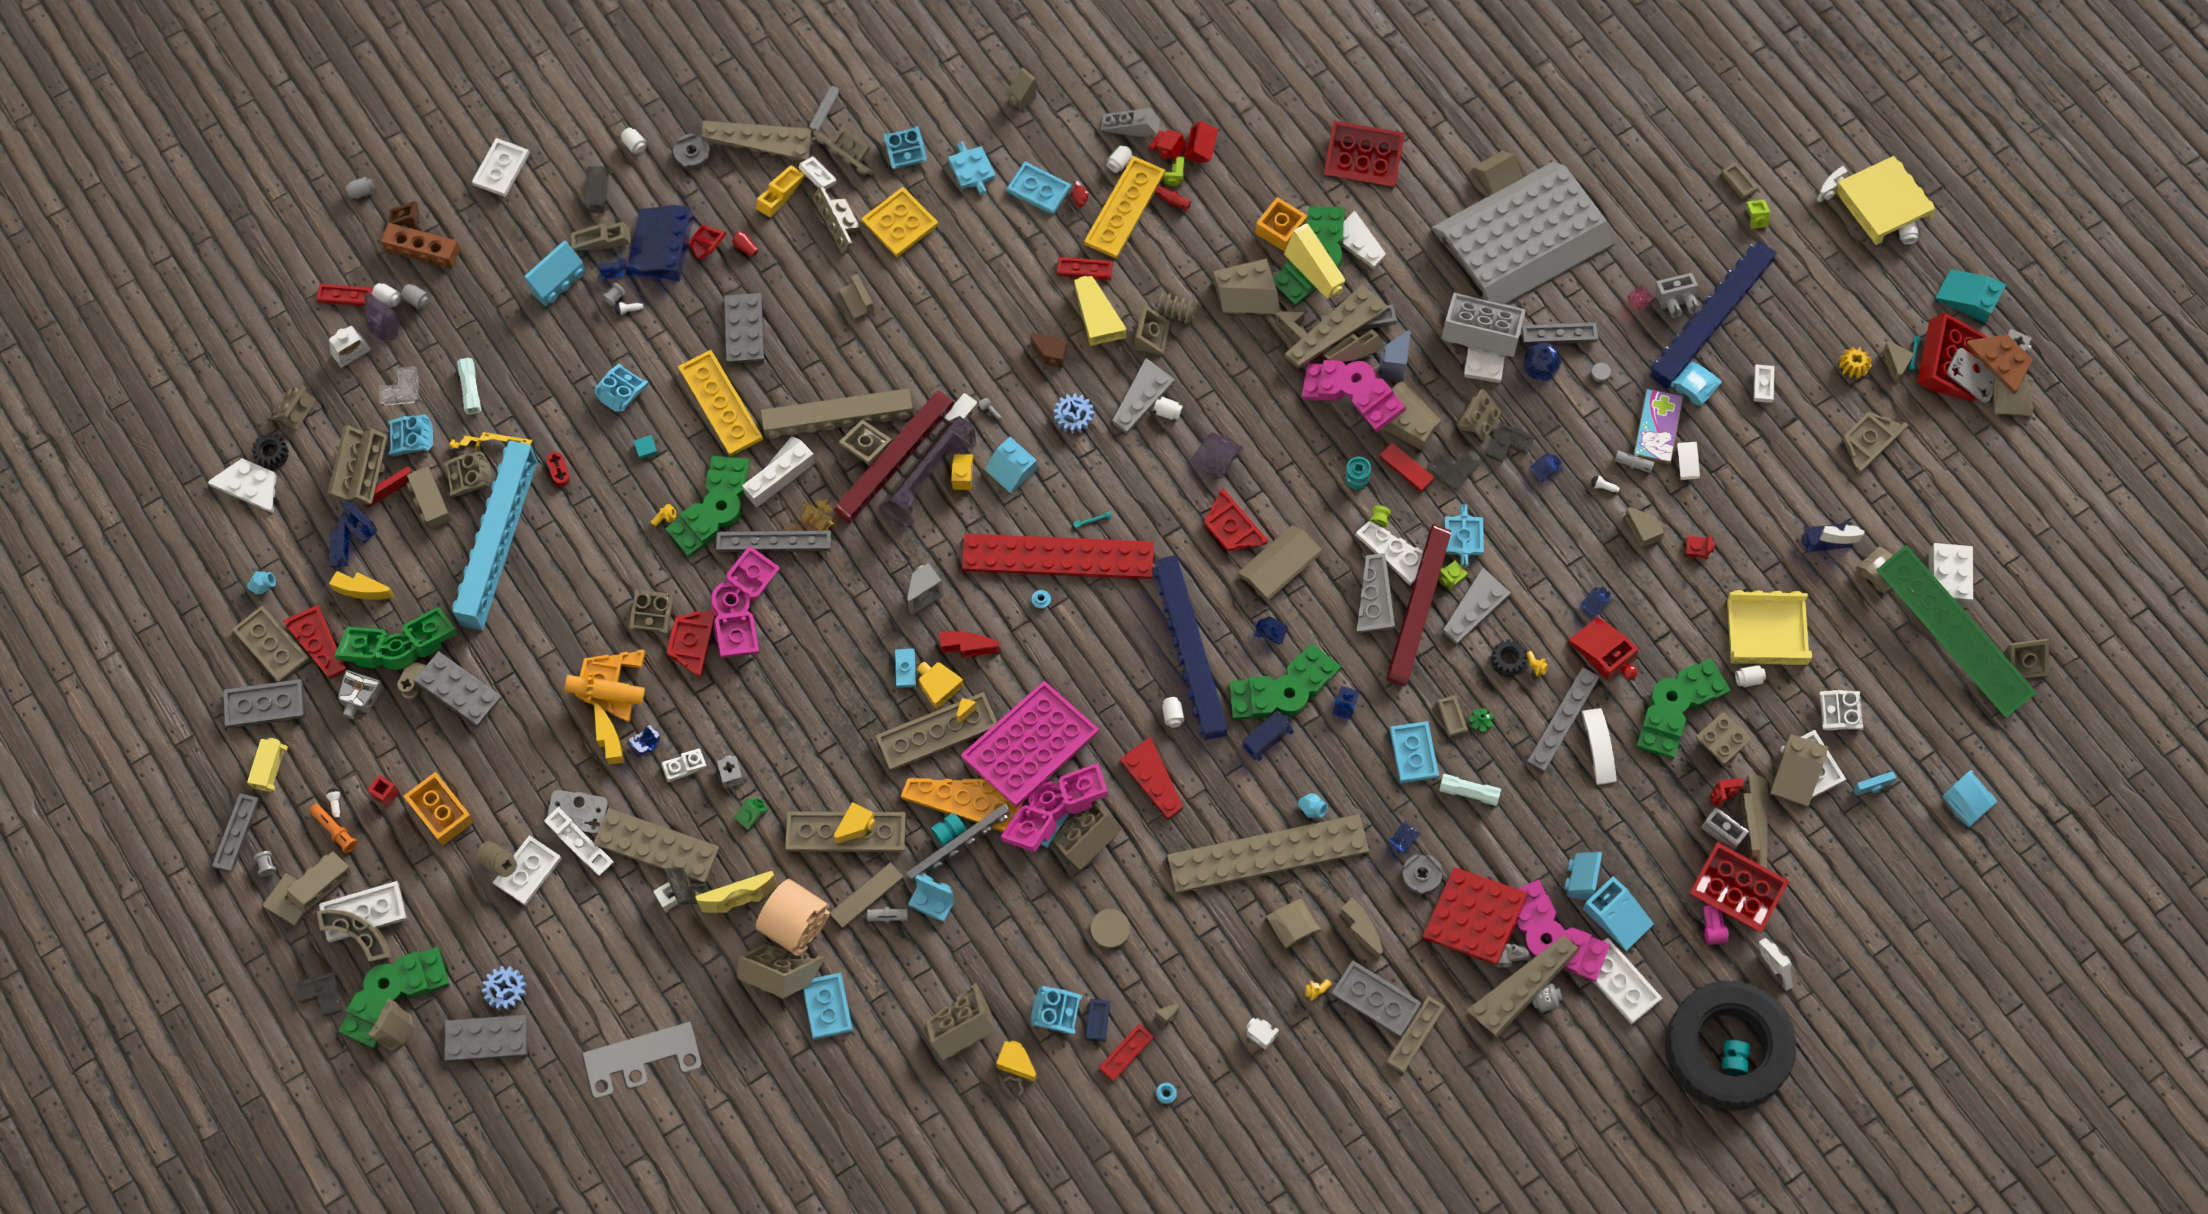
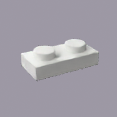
M814 157L800 163L799 169L818 188L823 186L826 190L836 185L837 180Z
M1755 365L1753 401L1772 403L1774 397V366Z

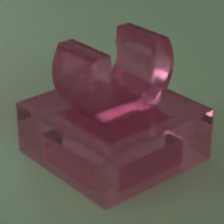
M1643 284L1629 293L1627 297L1638 310H1641L1654 300V296Z

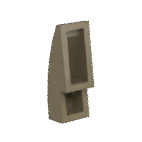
M624 222L610 226L602 223L572 232V249L579 251L600 250L631 244L630 227Z
M1370 330L1359 338L1352 334L1322 354L1329 361L1345 362L1363 358L1385 346L1379 335L1375 331Z
M1351 898L1341 908L1340 914L1352 924L1349 933L1379 960L1383 950L1376 929L1363 908Z

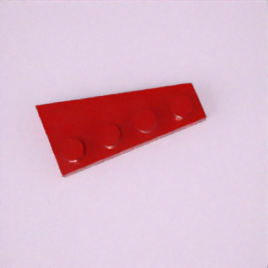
M318 605L283 620L286 627L329 679L345 673L347 669L344 662L336 660L335 653L338 648Z
M1151 737L1119 759V762L1167 820L1183 809L1181 800Z

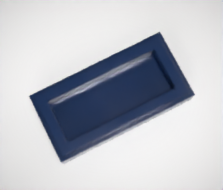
M1090 999L1086 1040L1106 1042L1110 1001Z

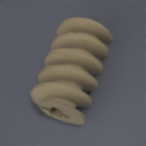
M1164 291L1158 302V314L1161 315L1164 312L1166 317H1169L1171 314L1172 319L1175 320L1178 317L1180 322L1185 319L1186 324H1189L1194 319L1198 309V303L1192 307V301L1190 300L1186 305L1185 298L1178 302V296L1171 300V294L1169 293L1167 297H1164Z
M490 841L485 842L478 849L477 859L482 866H485L501 877H509L515 872L517 861L512 853Z

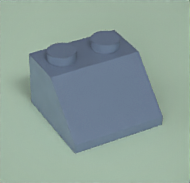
M1406 331L1388 343L1385 352H1381L1379 371H1382L1381 378L1404 381L1411 331Z

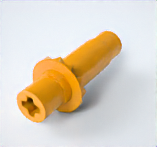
M588 672V677L567 675L564 692L584 696L583 702L587 703L592 697L642 705L645 691L643 687L596 679L594 672Z

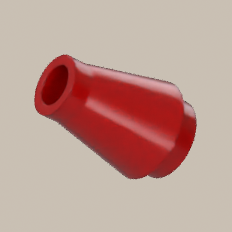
M740 231L732 239L734 247L748 254L751 258L759 251L747 233Z

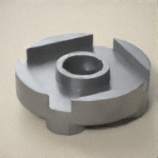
M687 134L680 137L673 149L676 162L685 170L699 168L708 163L710 159L708 142L702 140V137H697L696 134ZM689 149L696 150L694 154H688Z
M1414 855L1404 864L1402 872L1403 882L1409 890L1418 895L1431 893L1440 885L1442 878L1441 865L1430 855ZM1425 870L1427 872L1426 878H1419L1417 871L1423 872Z

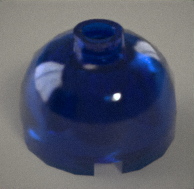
M1537 343L1527 350L1523 366L1531 378L1549 380L1558 373L1561 357L1559 351L1553 345Z

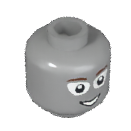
M1552 983L1547 984L1533 999L1534 1007L1538 1008L1541 1012L1558 1008L1559 1001L1562 1000L1560 988L1556 989Z

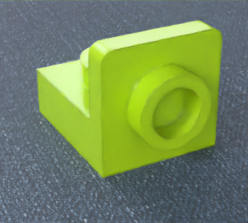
M1177 157L1176 164H1173L1172 172L1164 173V184L1170 186L1183 185L1184 157Z
M1747 201L1746 208L1751 217L1750 227L1752 229L1768 227L1770 210L1766 201Z
M1453 561L1445 569L1441 568L1438 580L1444 587L1447 586L1451 590L1464 580L1468 573L1456 561Z

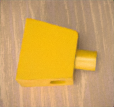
M923 662L917 668L922 674L919 678V685L936 710L964 687L963 679L939 662L932 668L926 662Z

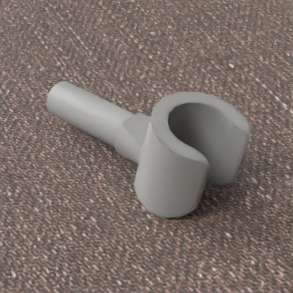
M988 398L979 401V407L982 411L988 409L998 420L1001 419V416L992 407Z

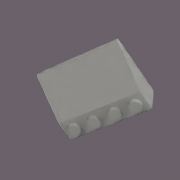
M1453 293L1441 340L1462 344L1466 347L1479 348L1486 352L1500 353L1503 356L1514 357L1526 310Z

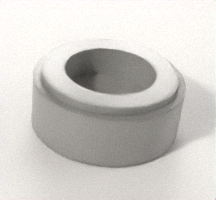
M1605 363L1595 364L1591 371L1592 378L1597 382L1607 381L1611 373L1610 367Z

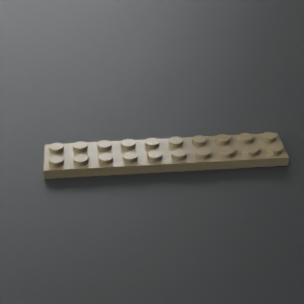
M1358 814L1167 854L1175 892L1178 894L1368 854L1369 848L1361 817Z

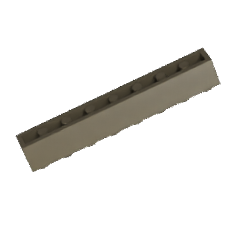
M902 389L761 410L765 438H778L783 435L794 436L798 433H814L817 430H833L838 427L850 428L857 425L861 420L868 424L879 421L889 422L893 419L905 420L913 417L910 389Z

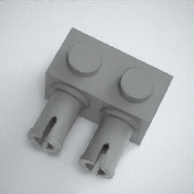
M1692 273L1656 281V297L1661 309L1668 308L1672 318H1676L1674 312L1677 317L1682 315V310L1679 306L1682 304L1687 305L1688 311L1691 314H1694L1692 308L1695 313L1700 310V305L1697 302L1698 285Z

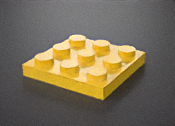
M904 187L900 188L861 218L862 223L896 257H899L939 226L938 221Z

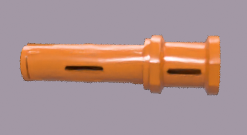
M314 804L309 809V812L331 834L332 841L337 842L345 854L350 853L356 848L358 841L347 833L346 828L340 827L319 804Z

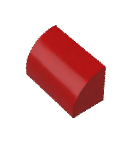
M1199 121L1191 126L1184 157L1194 162L1211 161L1218 129L1203 121Z

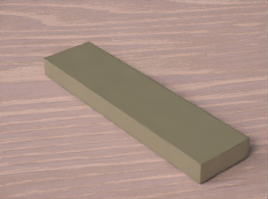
M890 862L831 911L830 916L844 929L903 880V876Z
M1427 996L1386 1064L1404 1074L1445 1009V1005Z

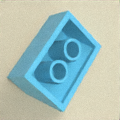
M564 240L524 277L531 294L543 305L548 306L563 291L568 290L575 280L580 279L586 270L582 260Z

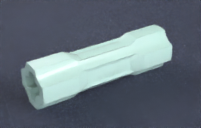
M471 358L460 359L457 361L462 385L464 411L469 415L478 414L481 412V405L476 385L474 362Z
M1443 774L1439 791L1473 798L1483 803L1497 806L1501 788L1480 785L1461 780L1455 776Z

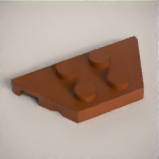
M2008 334L1967 341L1966 347L2013 394H2016L2033 359Z

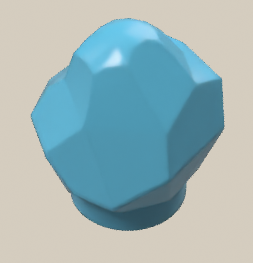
M256 571L247 587L255 594H263L275 586L276 580L271 572Z
M1310 793L1298 801V807L1304 811L1308 818H1322L1327 812V803L1316 794Z

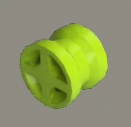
M1373 506V515L1369 521L1382 528L1387 527V517L1390 516V509L1384 506Z

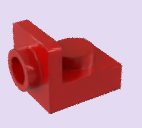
M1708 534L1707 538L1687 536L1685 556L1708 559L1710 553H1713L1715 548V541H1712V535Z

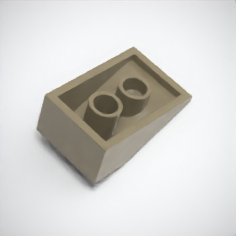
M1790 734L1785 743L1770 794L1808 807L1825 761L1828 746Z

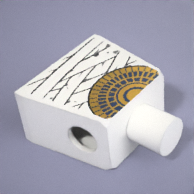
M352 326L346 329H339L336 335L329 339L331 354L340 368L371 350L362 335Z

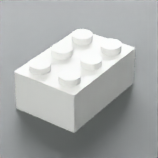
M1934 543L1929 551V571L1962 608H1968L1973 600V546Z

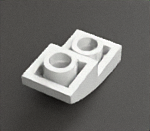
M1844 166L1837 169L1825 181L1817 198L1818 202L1824 199L1829 200L1834 196L1838 182L1845 179L1847 170Z
M1697 442L1677 443L1680 479H1700Z
M1846 525L1843 531L1834 526H1825L1820 540L1839 544L1860 542L1865 531L1853 525Z
M699 748L682 753L681 757L664 761L661 766L667 782L705 768L706 763Z

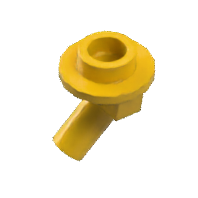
M671 504L665 505L651 523L655 527L663 519L672 523L674 518H676L675 508Z
M1532 651L1527 652L1528 663L1534 669L1536 676L1544 675L1548 668L1546 659L1536 660Z
M1326 979L1319 985V983L1309 981V985L1305 986L1306 997H1309L1310 1001L1317 999L1318 995L1323 994L1331 986V982Z

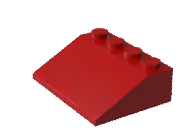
M1333 121L1324 175L1395 187L1405 133Z
M1947 313L1931 318L1929 320L1917 384L1933 392L1975 401L1974 395L1948 376L1947 369L1959 348L1965 349L1977 358L1966 347V343L1969 340L1987 338V336ZM1973 364V370L1976 373L1980 372V367L1978 364ZM1957 368L1952 369L1954 371V376L1959 375V373L1957 372Z
M1717 842L1689 894L1762 933L1789 881Z

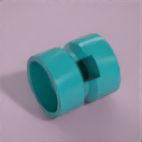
M1354 457L1348 462L1345 482L1351 489L1361 490L1368 485L1371 473L1369 461L1363 457Z
M954 812L944 818V823L938 822L930 828L932 834L942 847L966 831L964 824Z
M1736 1040L1725 1041L1723 1055L1726 1057L1722 1059L1721 1071L1730 1075H1747L1749 1062L1746 1059L1750 1057V1044Z

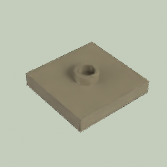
M285 873L262 906L296 927L306 913L288 898L287 889L297 879Z

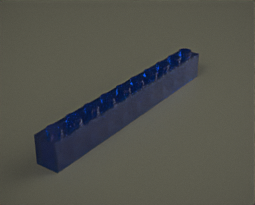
M1760 240L1755 245L1751 244L1746 251L1747 255L1744 258L1740 257L1734 271L1730 270L1725 276L1726 280L1724 283L1720 282L1714 290L1715 294L1707 297L1704 302L1705 306L1702 309L1700 308L1697 313H1694L1692 321H1687L1681 335L1678 333L1672 340L1673 344L1671 347L1667 346L1661 354L1662 358L1660 360L1656 359L1650 367L1652 369L1651 378L1669 389L1672 381L1681 374L1771 265L1777 254L1775 250Z
M1173 555L1155 560L1154 567H1152L1154 579L1158 578L1159 584H1157L1159 596L1163 595V611L1168 613L1167 625L1169 630H1173L1174 633L1172 642L1174 647H1178L1177 659L1179 665L1182 664L1184 671H1182L1183 680L1188 682L1189 685L1187 694L1189 700L1193 699L1194 706H1192L1194 717H1198L1199 724H1197L1199 735H1203L1204 741L1226 736L1228 728L1178 557Z

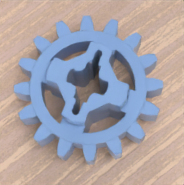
M1074 393L1073 397L1067 394L1065 400L1060 398V404H1055L1056 409L1053 411L1054 421L1058 422L1059 428L1064 426V432L1071 429L1072 434H1074L1075 430L1081 433L1082 427L1088 429V424H1092V418L1094 417L1093 405H1089V399L1084 401L1083 395L1077 398L1076 393Z
M501 966L499 972L493 969L494 974L492 976L487 974L486 976L489 980L483 981L484 986L487 987L482 989V992L487 994L484 999L490 1001L489 1005L491 1007L496 1005L498 1010H501L502 1006H504L507 1011L509 1010V1005L516 1008L515 1002L522 1003L523 1001L520 996L527 994L523 990L527 987V984L523 982L525 980L524 976L520 975L518 970L513 972L510 966L507 970ZM513 978L517 981V986L512 984ZM492 990H494V992H497V998L493 997Z

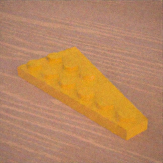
M907 779L901 794V799L946 814L954 812L959 818L978 823L1005 804L1011 813L1008 815L1009 818L1002 824L996 823L992 826L993 829L1001 832L1006 830L1025 802L1023 801L1015 808L984 779Z

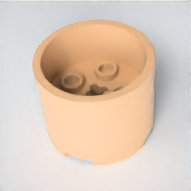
M787 879L776 888L765 903L757 919L756 929L794 955L799 956L808 949L806 944L810 943L821 932L830 912L827 909L830 905L791 879Z

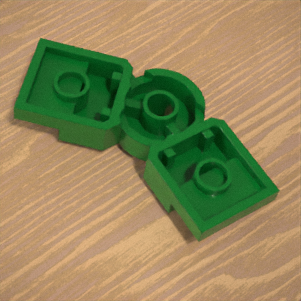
M1308 206L1307 224L1339 270L1342 265V250L1340 246L1343 244L1345 207ZM1290 260L1284 264V269L1273 277L1276 288L1295 307L1317 289Z
M712 456L705 486L708 494L704 498L703 504L694 503L680 513L679 519L665 528L688 558L716 539L717 532H720V527H732L741 518L742 507L739 499L745 496L742 485L747 482L749 459ZM722 506L726 507L725 510H718Z
M437 607L405 624L402 629L403 633L390 636L387 635L384 629L348 626L335 653V657L339 661L355 662L357 667L376 668L383 665L392 670L403 669L411 665L417 657H426L441 649L440 643L456 635L457 631L442 610Z
M1311 643L1287 667V675H1283L1275 681L1269 676L1249 677V680L1230 681L1232 720L1271 718L1276 711L1283 716L1298 715L1306 708L1309 696L1316 697L1341 670V666ZM1292 693L1294 697L1287 698L1285 697V694Z
M1711 658L1698 665L1695 663L1679 671L1676 678H1665L1655 685L1650 697L1651 707H1648L1636 748L1674 759L1686 722L1683 714L1688 708L1698 709L1731 692V689ZM1667 696H1672L1675 701H1669Z
M439 947L421 953L416 951L399 957L394 965L380 964L373 967L364 978V990L355 994L346 1012L348 1014L338 1032L375 1049L378 1043L368 1034L374 1027L388 998L394 1002H398L403 995L413 999L450 985ZM384 982H390L386 989H381Z

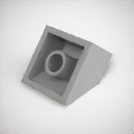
M929 563L917 567L914 573H912L907 597L911 615H914L944 595L942 581Z

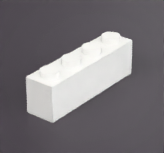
M791 436L766 468L742 485L745 496L757 508L814 465L813 453L801 440Z

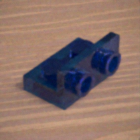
M345 499L341 503L344 511L338 518V522L363 543H366L378 529L370 518Z
M345 522L337 523V530L330 532V567L349 566L350 531Z

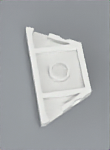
M242 458L208 482L211 487L271 513L274 511L273 497H275L276 474L273 471Z

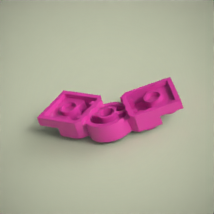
M1324 360L1323 364L1307 365L1302 391L1303 400L1339 401L1346 396L1352 399L1355 408L1376 432L1407 410L1396 397L1393 390L1382 378H1377L1373 368L1366 362L1356 361L1345 365L1342 361Z
M751 546L745 550L726 575V583L719 584L712 593L711 610L716 616L714 630L720 658L759 653L753 614L748 612L750 602L757 601L767 589L768 584L779 572L780 567ZM732 599L735 601V603L730 605L726 602V600Z
M1096 763L1061 776L1058 780V785L1054 784V782L1043 783L1029 796V806H1022L1001 835L1002 841L1036 852L1042 841L1048 842L1057 828L1056 821L1065 816L1067 812L1076 814L1093 807L1091 802L1109 796L1099 764Z
M1539 880L1517 888L1527 892L1528 897L1516 922V927L1519 933L1527 934L1526 947L1533 958L1564 935L1580 951L1562 970L1596 982L1610 943L1591 937V934L1573 927L1564 930L1558 922L1554 921L1556 911ZM1549 937L1552 942L1550 944H1543L1541 938Z

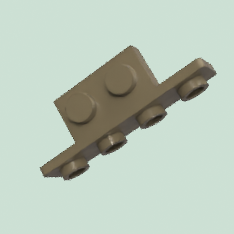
M841 127L831 141L822 133L814 130L813 134L817 136L816 140L824 146L825 144L829 145L831 152L844 156L843 160L851 166L852 164L856 165L858 172L866 175V173L869 175L874 174L872 170L861 163L871 147L855 135Z
M820 186L813 196L814 202L818 206L841 253L845 254L852 244L847 233L857 232L860 226L846 199L830 200L824 187Z

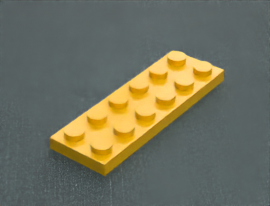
M1133 156L1084 240V245L1117 259L1163 179L1165 169Z
M712 350L678 366L730 457L763 440V436Z

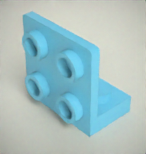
M916 875L917 888L908 906L941 922H945L955 903L951 887L944 883L937 884L927 875Z

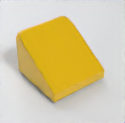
M961 699L956 714L958 723L964 721L976 710L975 701Z

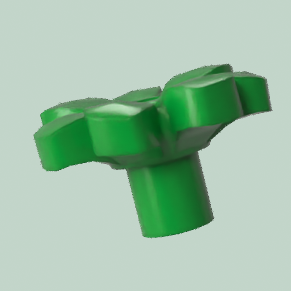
M1482 708L1481 712L1478 709L1473 710L1472 714L1474 716L1469 717V723H1473L1472 729L1477 730L1479 728L1480 732L1484 733L1486 732V727L1492 728V713L1487 714V709Z

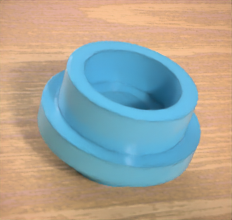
M1038 590L1032 595V604L1036 608L1044 609L1049 606L1051 597L1047 591ZM1039 597L1045 598L1043 601L1038 600Z
M1170 1083L1161 1084L1156 1091L1158 1100L1165 1104L1173 1102L1177 1095L1176 1088ZM1164 1091H1169L1170 1096L1165 1097L1162 1093Z

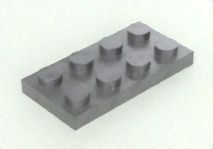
M761 293L725 295L727 364L764 362Z
M439 651L414 680L415 684L476 727L501 699V695Z
M299 679L225 689V727L233 728L305 718L303 681Z
M1353 960L1331 993L1333 997L1399 1038L1421 1006L1420 1001Z
M527 1015L445 1021L446 1062L528 1056Z

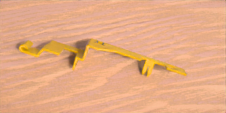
M483 432L480 438L464 436L460 443L451 440L449 447L468 446L470 441H476L475 451H477L482 441L499 440L507 442L511 440L530 445L532 440Z

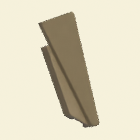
M1748 774L1745 780L1747 793H1744L1740 799L1744 828L1749 831L1746 835L1748 855L1751 861L1767 869L1768 780L1754 774Z

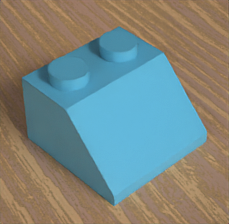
M1009 437L996 449L984 471L1012 494L1037 471V460L1014 439Z
M1602 852L1576 853L1574 859L1569 860L1568 871H1571L1570 878H1566L1565 881L1566 897L1588 901L1593 896L1596 890Z

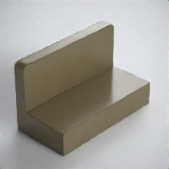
M858 274L851 276L852 284L839 289L854 320L874 312L873 302Z

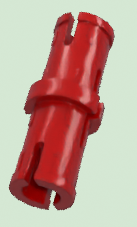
M1159 185L1156 189V196L1168 201L1170 205L1174 204L1184 211H1187L1192 203L1191 200L1178 195V192H1173L1162 185Z

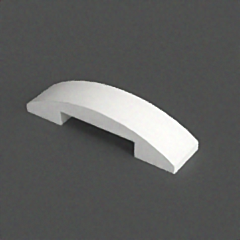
M1602 709L1582 711V717L1592 752L1596 784L1615 783L1616 771L1613 751Z
M559 807L544 820L555 834L597 875L600 876L614 863L604 851L594 846L593 842Z

